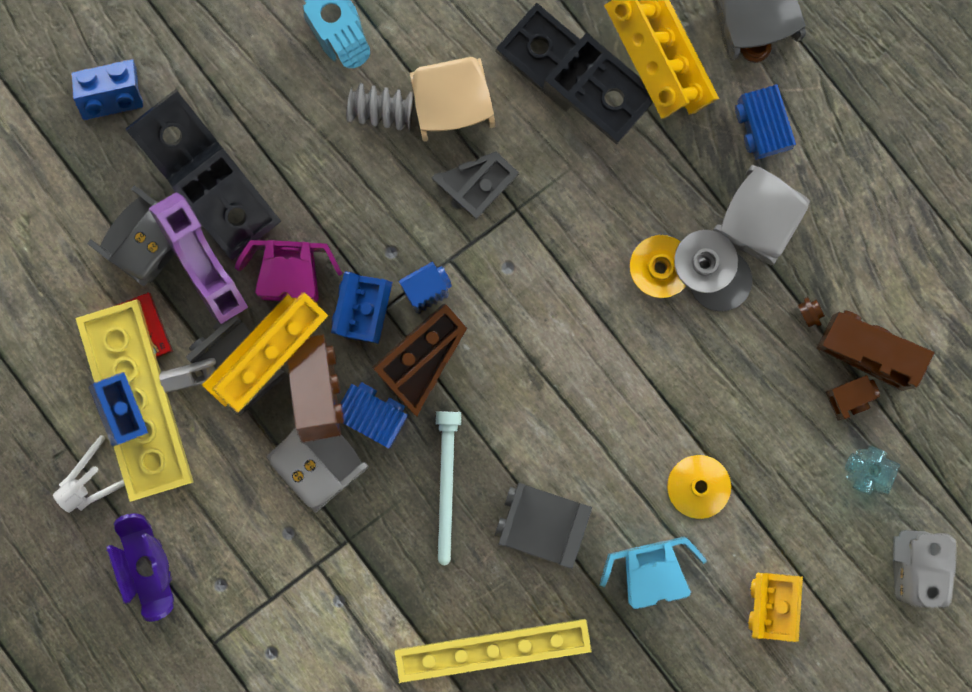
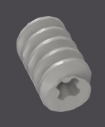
M360 83L356 92L352 91V88L350 89L346 120L353 122L356 115H358L359 123L365 124L370 116L372 126H377L382 118L385 128H390L395 120L397 130L401 131L406 122L410 130L414 109L413 92L410 91L404 100L402 99L401 90L397 89L392 98L389 95L388 88L385 87L380 96L377 95L376 86L372 85L367 94L365 93L364 85Z

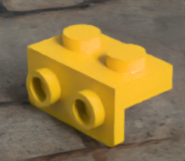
M773 573L756 574V579H753L751 583L754 611L750 612L748 621L749 630L752 631V638L799 642L803 576Z

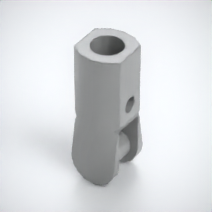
M207 358L189 365L161 371L159 377L165 393L202 385L215 371L214 365L216 360L215 358ZM202 370L204 375L197 377L195 371Z

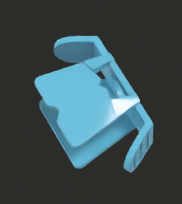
M304 0L306 2L303 5L304 19L324 52L333 61L337 60L332 49L333 47L341 63L347 68H356L364 64L370 56V47L364 37L360 17L352 1ZM328 4L337 5L341 9L340 18L333 23L324 21L321 17V11L324 6Z
M686 537L630 548L608 554L600 586H606L614 559L625 557L628 603L630 606L638 609L656 605L658 600L666 599L669 602L689 597L691 591L672 546L684 544L702 564H705L707 560Z

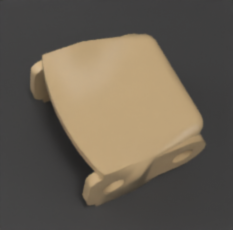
M467 57L422 66L414 72H410L423 142L428 141L427 131H448L465 128L486 119L488 120L489 128L495 127L494 112L481 58Z

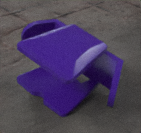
M137 513L123 515L115 520L114 530L121 539L124 551L112 545L107 546L124 604H128L138 593L143 619L148 622L157 621L167 616L172 611L174 605V597L170 587L172 576L171 572H169V562L162 549L160 540L154 537L151 524L145 516ZM143 556H148L152 563L153 574L151 576H142L137 570V562Z

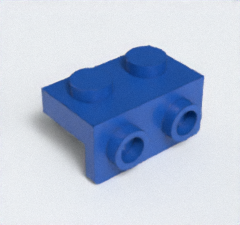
M133 59L72 72L73 99L83 120L143 107V99L138 90L137 68Z
M345 271L343 280L339 285V298L336 311L332 316L331 333L347 339L379 344L393 282L385 279L359 276Z

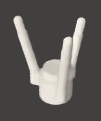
M103 435L99 436L68 477L59 484L60 488L53 493L55 501L68 513L72 512L76 507L82 511L89 504L125 486L124 480H121L85 498L84 496L88 494V491L84 484L98 472V468L94 466L79 480L75 479L104 442L105 437Z

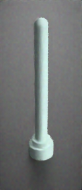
M436 411V424H439V431H442L438 562L441 565H447L451 560L454 431H458V425H461V412Z

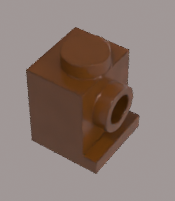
M867 375L825 391L838 421L849 418V410H851L852 415L870 409L871 407L868 402L880 397L877 384L874 380H869Z

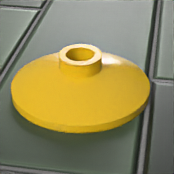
M655 235L643 240L633 251L630 259V274L635 285L646 295L654 298H668L680 293L686 287L679 279L674 266V256L681 242L680 240L668 235ZM663 263L666 271L662 274L657 273L654 268L655 264Z
M694 455L684 458L674 466L668 477L667 491L671 503L680 513L690 518L704 519L716 515L725 507L731 494V481L728 472L720 462L709 456ZM698 481H703L706 484V490L703 493H698L695 490V484Z

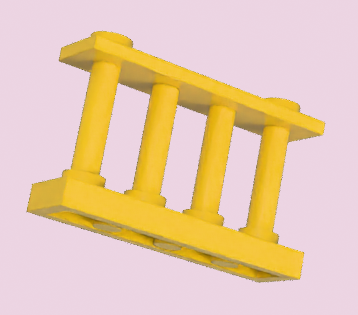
M611 0L604 5L661 119L666 118L684 106L689 114H695L719 99L670 0Z
M302 293L297 299L291 298L287 294L201 386L224 407L229 405L236 412H239L328 315L306 293Z

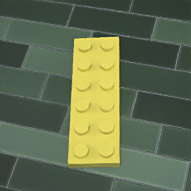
M136 299L75 318L94 383L124 372L148 430L147 434L113 446L130 502L194 483L168 395L165 393L160 382L159 375L161 371L140 301Z

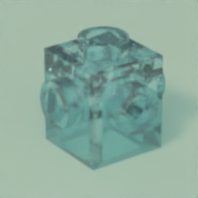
M869 446L868 450L859 449L856 454L851 453L845 466V470L848 471L846 479L854 482L852 488L862 493L871 495L872 491H875L879 494H889L901 464L887 459V452Z

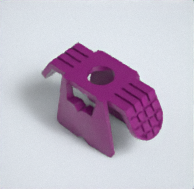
M250 240L235 264V269L240 272L246 267L257 250H265L255 290L256 294L265 301H281L287 294L291 298L297 299L302 293H306L317 303L319 301L314 252L327 253L338 276L343 274L330 247L324 243Z

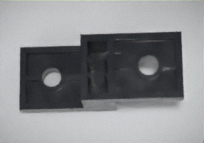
M537 2L496 47V53L564 111L567 112L572 106L616 145L653 104L645 85L637 74L587 32L581 39L578 38ZM535 40H543L548 44L549 49L546 53L539 55L531 50V44ZM610 91L619 92L623 97V103L620 106L611 107L606 103L605 95Z
M176 89L125 128L168 180L175 193L177 192L186 199L196 218L231 260L243 252L250 240H259L281 222L279 217ZM174 126L180 130V138L176 142L168 143L164 141L163 132L167 127ZM233 208H241L245 212L244 219L239 223L228 221V214Z

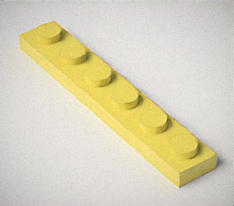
M586 619L395 649L399 683L588 653L591 652L587 621Z

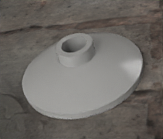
M698 230L687 235L680 242L675 252L674 266L679 279L688 288L700 293H713L725 288L733 280L738 268V255L732 242L723 234L713 230ZM699 259H707L709 261V268H701Z

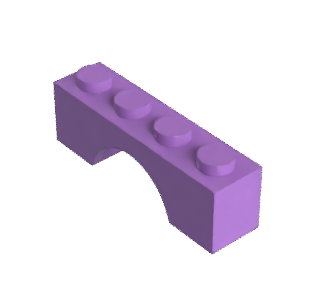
M176 192L150 207L149 211L210 314L222 324L247 309L248 306L233 280L223 269L202 233L201 225L186 199Z

